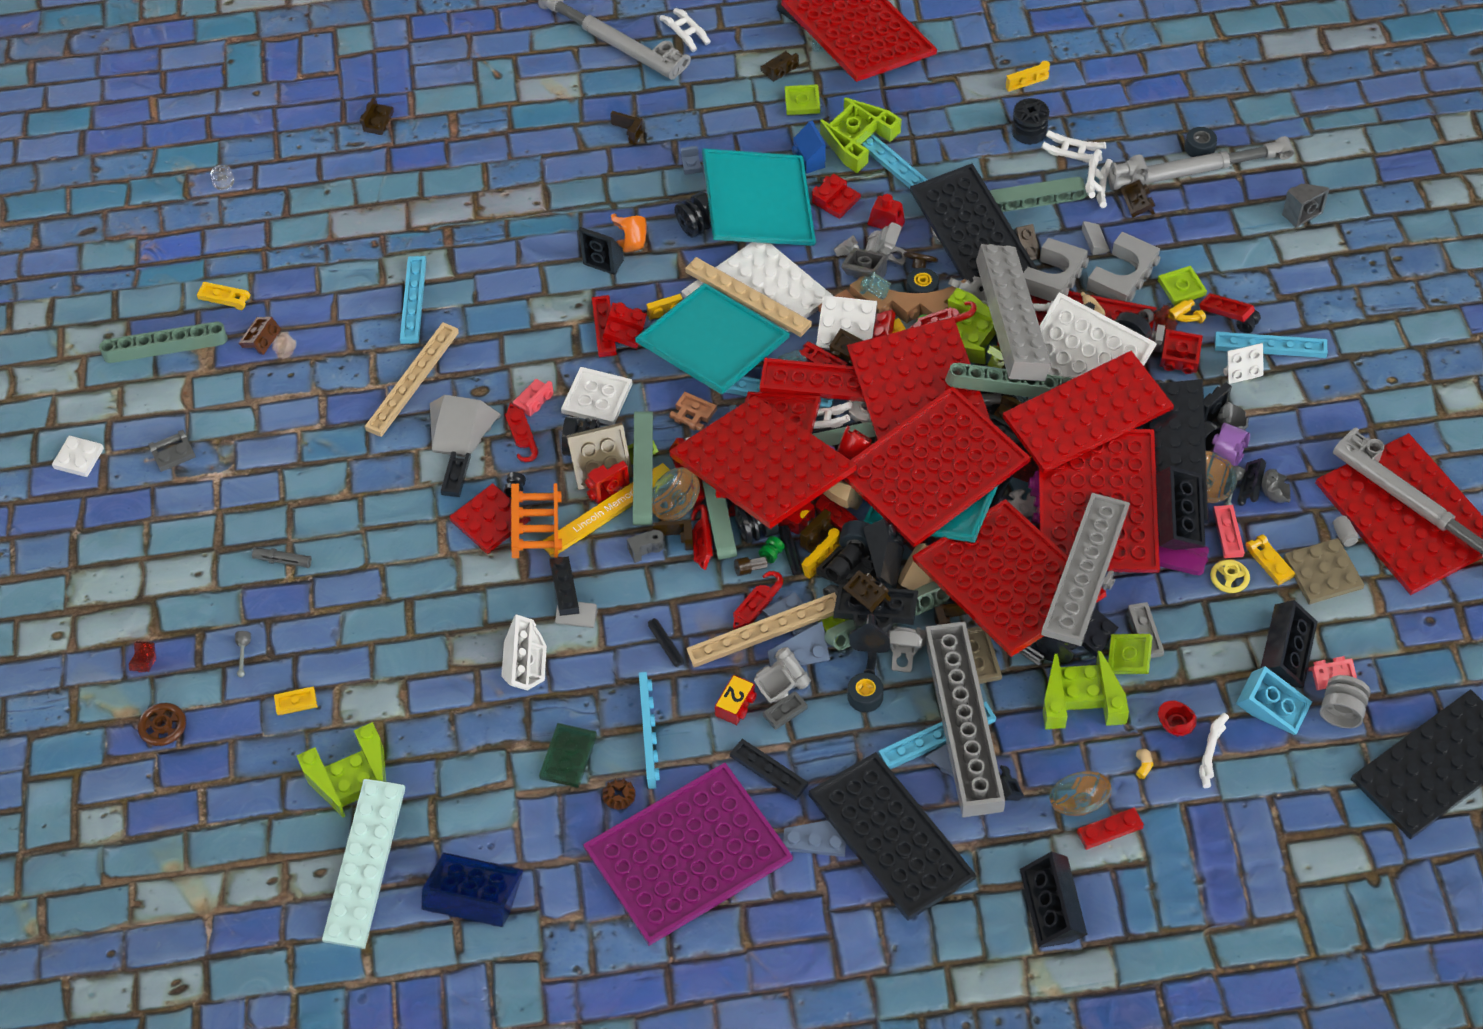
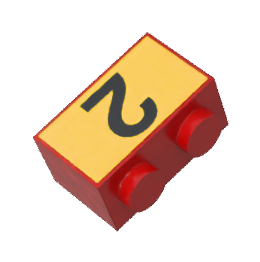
M733 675L715 704V716L737 725L740 719L743 720L745 718L749 704H753L756 699L755 684Z

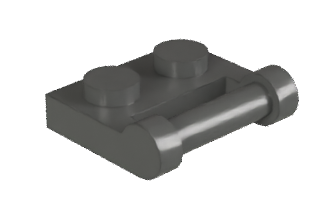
M183 429L178 431V434L156 443L151 442L148 444L161 472L196 458ZM182 440V443L174 445L160 452L157 451L163 447H166L168 445H171L175 442Z

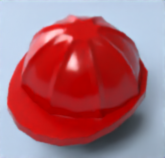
M1173 700L1166 701L1159 707V721L1170 734L1177 737L1190 734L1196 727L1197 717L1194 711L1187 705Z

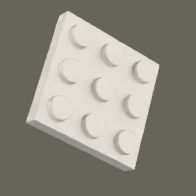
M823 295L816 346L830 351L829 345L840 328L862 340L872 339L877 301Z
M580 367L561 411L563 414L583 419L589 418L591 421L593 418L599 419V423L613 425L616 423L631 389L632 379Z

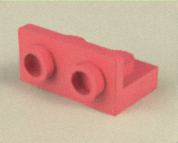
M535 379L513 401V405L523 409L524 413L531 417L535 412L539 411L546 400L552 397L554 393L552 382L548 381L545 384Z
M1345 656L1332 658V663L1326 664L1325 660L1313 662L1314 666L1308 667V671L1313 673L1316 690L1326 689L1328 680L1333 676L1346 675L1357 678L1353 659L1345 660Z

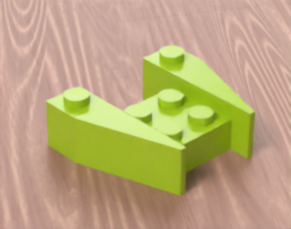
M845 97L844 110L832 122L827 123L823 119L820 120V134L842 163L858 173L868 164L869 150L861 144L874 132L891 142L901 133L902 119L889 110Z
M956 288L948 299V308H955L961 314L971 309V306L964 305V302L973 301L976 304L977 310L975 314L969 319L957 322L956 325L969 361L971 363L985 364V348L996 334L989 307L972 293Z
M1098 651L1096 665L1060 667L1058 654L1054 655L1042 711L1045 729L1066 728L1067 710L1103 708L1106 726L1127 724L1129 709L1126 694L1101 651Z
M373 722L354 730L362 751L324 767L316 747L296 755L308 784L342 817H346L343 807L359 799L364 779L386 782L384 748Z

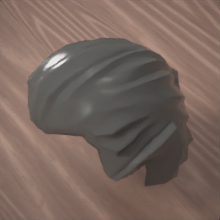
M1226 402L1218 412L1217 423L1220 428L1225 422L1246 430L1249 418L1246 417V412L1241 407Z
M1269 469L1263 475L1262 491L1270 501L1289 503L1291 501L1290 484L1284 483L1287 476L1278 473L1276 469Z

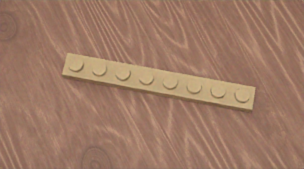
M697 257L685 268L687 274L799 337H802L812 326L810 320Z
M442 322L365 425L366 431L380 437L384 435L458 335V328Z
M835 592L690 646L686 649L694 668L831 617L834 615L837 596Z

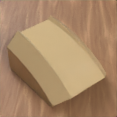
M840 481L823 493L831 501L847 509L850 507L857 510L863 502V498L852 486L844 481Z
M925 543L915 547L899 575L898 583L909 590H915L933 582L913 561L912 557L927 547Z

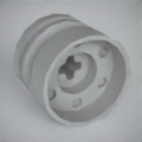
M1346 675L1333 676L1328 680L1325 696L1320 708L1321 717L1326 722L1340 728L1350 729L1360 726L1363 722L1366 711L1365 707L1368 704L1371 693L1369 686L1355 677Z

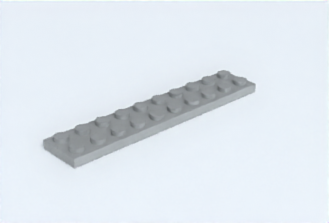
M1095 493L1091 494L1041 635L1079 646L1082 645L1129 510V502Z

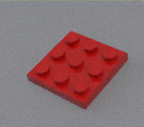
M493 483L449 516L450 521L486 554L490 553L511 536V499ZM530 517L519 519V523H523V525L531 521Z

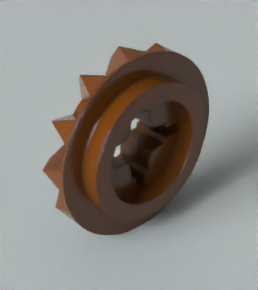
M615 778L614 781L607 782L606 787L603 788L605 804L616 810L629 807L636 796L632 783L627 782L624 778L622 780ZM614 789L617 791L623 790V796H615Z

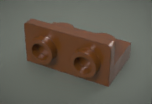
M256 317L239 341V344L242 348H255L260 355H264L281 331V328L272 317Z

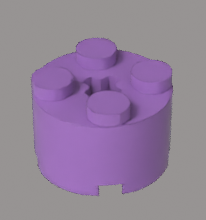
M1224 422L1220 434H1216L1213 438L1212 444L1215 447L1211 451V458L1214 459L1217 456L1225 460L1230 466H1238L1244 456V448L1248 447L1250 433Z

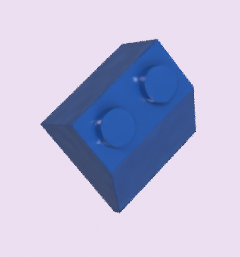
M809 121L793 138V155L803 156L806 174L825 168V142L813 121Z

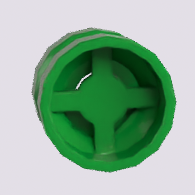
M769 536L765 542L766 545L760 548L758 554L760 557H766L768 563H774L778 558L777 554L784 550L785 545L777 537Z

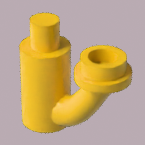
M1192 299L1188 301L1183 300L1167 311L1168 318L1173 322L1177 320L1180 322L1197 321L1198 323H1203L1206 319V314L1202 310H1196L1193 315H1185L1195 305Z

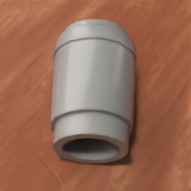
M1347 516L1337 517L1333 521V525L1342 545L1349 547L1356 544L1359 536Z

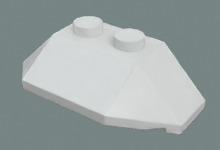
M515 615L504 641L502 677L510 686L528 691L545 680L547 646L540 632L535 627L534 620Z

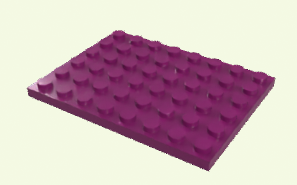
M725 762L583 844L585 851L648 946L793 860L790 851Z

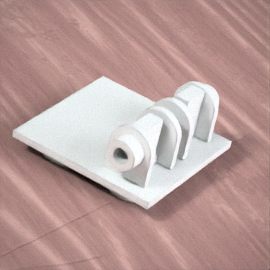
M1263 343L1227 351L1228 366L1223 369L1224 375H1228V384L1263 376Z

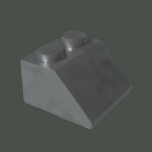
M1300 184L1290 188L1287 192L1282 215L1296 228L1317 217L1324 211L1329 188L1310 184Z
M853 248L843 261L841 267L847 275L855 278L864 276L872 282H881L886 275L888 255Z

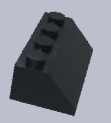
M1169 466L1156 474L1159 546L1173 550L1205 547L1202 474Z
M1295 600L1275 604L1260 668L1267 667L1289 685L1304 688L1318 621Z
M1051 851L1020 868L1038 947L1069 944L1088 935L1067 856Z

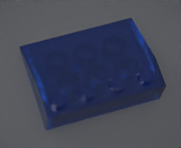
M443 852L422 888L421 910L503 927L510 915L524 869Z

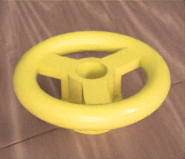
M1222 560L1217 562L1211 569L1210 577L1212 583L1223 592L1238 593L1249 584V571L1238 561ZM1217 571L1224 575L1226 580L1225 586L1217 580ZM1244 577L1241 585L1231 587L1232 582L1236 578Z

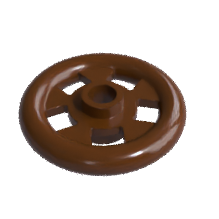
M159 703L149 707L138 721L139 736L143 741L153 746H164L173 743L183 734L186 727V716L183 710L172 703ZM166 711L173 713L171 717L164 714ZM153 714H157L153 721L149 720ZM172 722H178L176 729L172 728ZM152 727L154 732L148 734L146 729ZM168 733L167 737L159 738V734Z

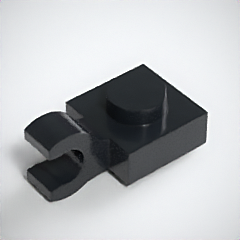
M1001 765L1002 774L999 772L1004 797L1019 801L1024 797V794L1017 780L1011 777L1009 768Z

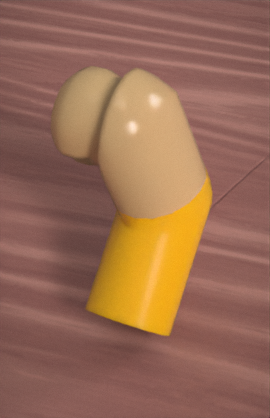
M1144 748L1136 752V757H1138V760H1141L1142 764L1136 772L1140 779H1145L1153 767L1151 752Z

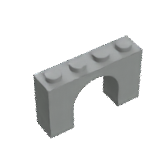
M1121 232L1113 244L1112 255L1131 263L1136 271L1129 275H1116L1096 266L1088 277L1086 289L1104 298L1131 302L1135 297L1136 290H1140L1143 286L1144 279L1149 278L1152 268L1159 264L1161 259L1159 256L1160 248Z
M1048 238L1041 248L1040 262L1058 267L1064 272L1050 274L1027 267L1024 271V277L1030 295L1048 301H1054L1059 292L1067 296L1069 289L1074 287L1076 278L1079 279L1083 268L1086 269L1088 266V250Z

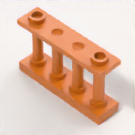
M554 483V493H523V491H519V484H511L512 558H519V551H523V549L554 548V558L558 557V550H562V539H558V502H561V491H558L557 483ZM523 501H554V509H523V507H519V503H523ZM532 516H554V525H523V523H519V519ZM527 532H554V541H523V539H519V534Z

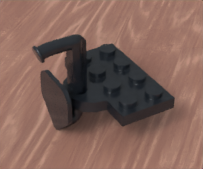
M839 584L833 612L834 618L854 620L856 629L850 632V646L857 651L868 652L867 665L863 673L875 675L877 653H884L890 649V636L886 632L891 629L893 623L914 625L918 591L887 588L889 590L887 594L891 600L888 602L884 598L874 611L871 612L843 589L846 584Z
M1094 608L1081 646L1097 657L1098 651L1102 652L1111 639V634H1114L1119 627ZM1047 636L1036 641L1039 651L1046 656L1045 660L1053 661L1054 655L1058 654L1059 663L1062 664L1070 662L1074 657L1072 650L1079 647V645Z

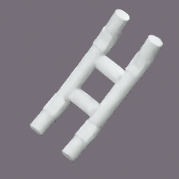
M678 8L673 10V13L680 17L675 22L669 16H660V21L671 27L683 39L691 52H695L697 47L689 35L696 32L705 45L711 42L704 29L699 27L684 10ZM687 23L690 28L683 31L679 26Z
M1048 130L1045 136L1051 138L1056 143L1062 144V147L1060 149L1046 142H1043L1041 148L1052 155L1089 163L1093 154H1084L1085 150L1106 149V142H1086L1064 137ZM1069 145L1079 147L1078 152L1068 151Z
M1096 149L1089 161L1085 190L1090 198L1096 196L1100 207L1105 208L1107 206L1105 198L1107 177L1113 161L1107 159L1101 171L1097 169L1102 151ZM1095 176L1100 180L1099 184L1094 180Z
M848 401L842 405L819 408L817 416L824 415L823 421H815L813 429L838 428L844 423L849 422L850 416L848 414L835 419H831V415H839L851 409V403Z
M1222 713L1210 727L1211 732L1208 735L1202 765L1199 768L1203 788L1211 787L1210 778L1214 777L1212 758L1217 739L1226 729L1224 724L1229 719L1226 713Z

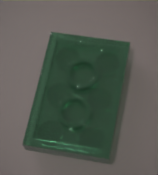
M557 723L539 774V779L579 788L597 737L596 731Z

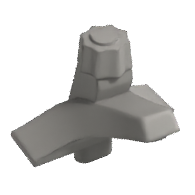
M853 235L833 250L837 257L841 255L848 256L853 248L859 249V246Z

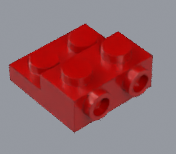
M834 173L830 177L826 176L823 179L822 185L820 187L816 186L812 190V203L839 219L861 199L859 192L848 187L847 181Z
M621 302L612 303L602 337L637 349L638 343L635 340L643 330L647 314L643 313L639 308H628Z
M1166 329L1160 367H1164L1166 371L1182 370L1184 374L1197 373L1203 335Z
M621 461L618 464L612 465L608 470L602 465L591 470L587 474L588 479L585 480V484L589 488L586 491L589 499L600 504L630 484L628 465Z

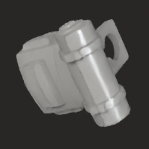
M891 222L881 231L876 230L872 232L868 237L865 250L888 255L887 260L903 266L906 259L903 254L907 251L895 246L901 226ZM891 252H899L902 258L896 259Z
M895 625L886 632L890 636V649L893 652L892 670L910 673L915 653L922 646L926 645L925 630H921L918 627L917 629ZM901 653L906 654L905 657L908 659V664L905 667L897 665V659L901 656Z
M788 647L779 649L775 655L777 661L772 666L767 665L756 673V677H754L755 683L769 703H777L788 696V691L792 688L804 689L811 682L808 673L804 671L795 658V654Z

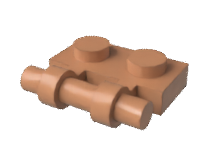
M684 392L675 404L679 412L671 411L669 418L674 419L678 424L683 423L689 426V429L701 431L705 428V425L701 424L700 421L708 423L717 411V405ZM686 414L693 416V419L685 417Z

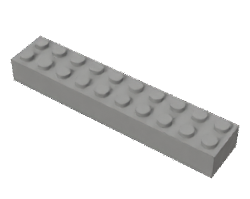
M981 244L976 264L1008 378L1045 381L1051 363L1016 247Z
M966 622L927 626L925 629V642L962 818L1004 812L1005 797Z

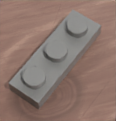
M1148 602L1128 605L1127 610L1135 634H1151L1153 637L1150 658L1164 656V649Z

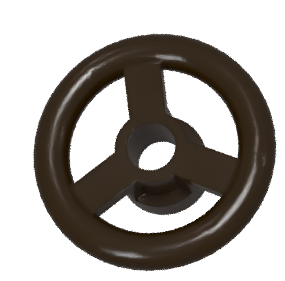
M904 252L903 254L904 257L913 259L912 268L915 269L926 268L927 262H938V258L913 252Z

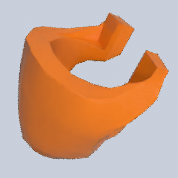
M615 213L612 214L613 224L618 226L619 229L624 230V239L617 241L623 248V252L629 253L642 249L647 232L645 217L630 216L622 218L617 217Z

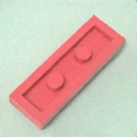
M1233 505L1214 506L1213 514L1224 559L1244 557L1245 552Z

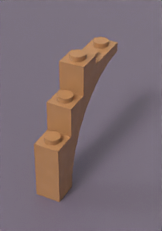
M861 276L850 284L849 292L856 299L877 301L876 314L893 310L907 324L917 319L919 315H929L947 309L948 299L956 290V287L950 286L929 293H905L884 288Z

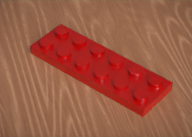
M764 358L760 392L821 396V398L865 402L853 366Z

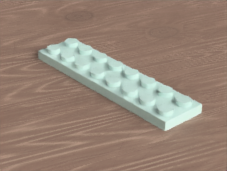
M369 779L363 780L322 938L323 942L365 949L406 788L404 785Z

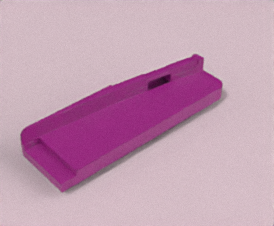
M1159 546L1160 567L1193 575H1202L1208 562L1209 548L1205 546L1203 548L1173 550Z

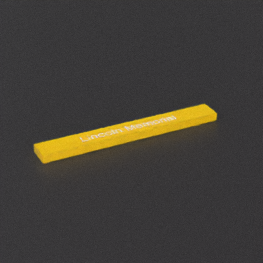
M664 463L653 469V492L675 478L674 473ZM633 482L558 530V539H562V550H558V554L633 506ZM554 534L543 541H554ZM543 548L551 558L554 557V548Z

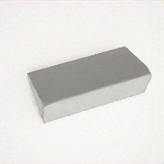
M1083 221L1082 231L1092 255L1110 252L1099 224Z
M578 602L579 614L564 616L559 615L557 605L555 623L594 628L598 612L597 605Z

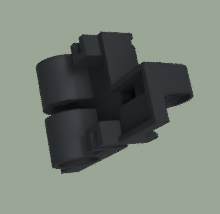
M848 544L845 548L838 546L816 569L817 575L838 585L847 584L858 570L864 575L869 573L873 578L876 577L870 556L868 555L864 558L861 550L854 544ZM878 580L874 582L877 585H879L880 583L884 585V583Z

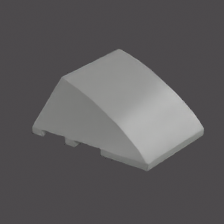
M443 395L430 403L432 452L451 455V452L455 451L456 456L465 457L466 453L472 454L480 444L481 438L486 432L491 430L492 424L501 417V414L481 400Z

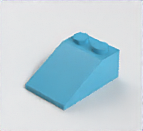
M1262 667L1251 673L1236 704L1251 716L1296 735L1312 701L1267 667Z

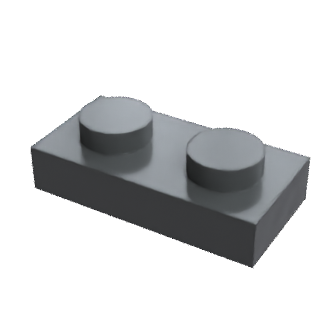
M794 691L765 710L763 717L776 730L808 709V706L800 695Z

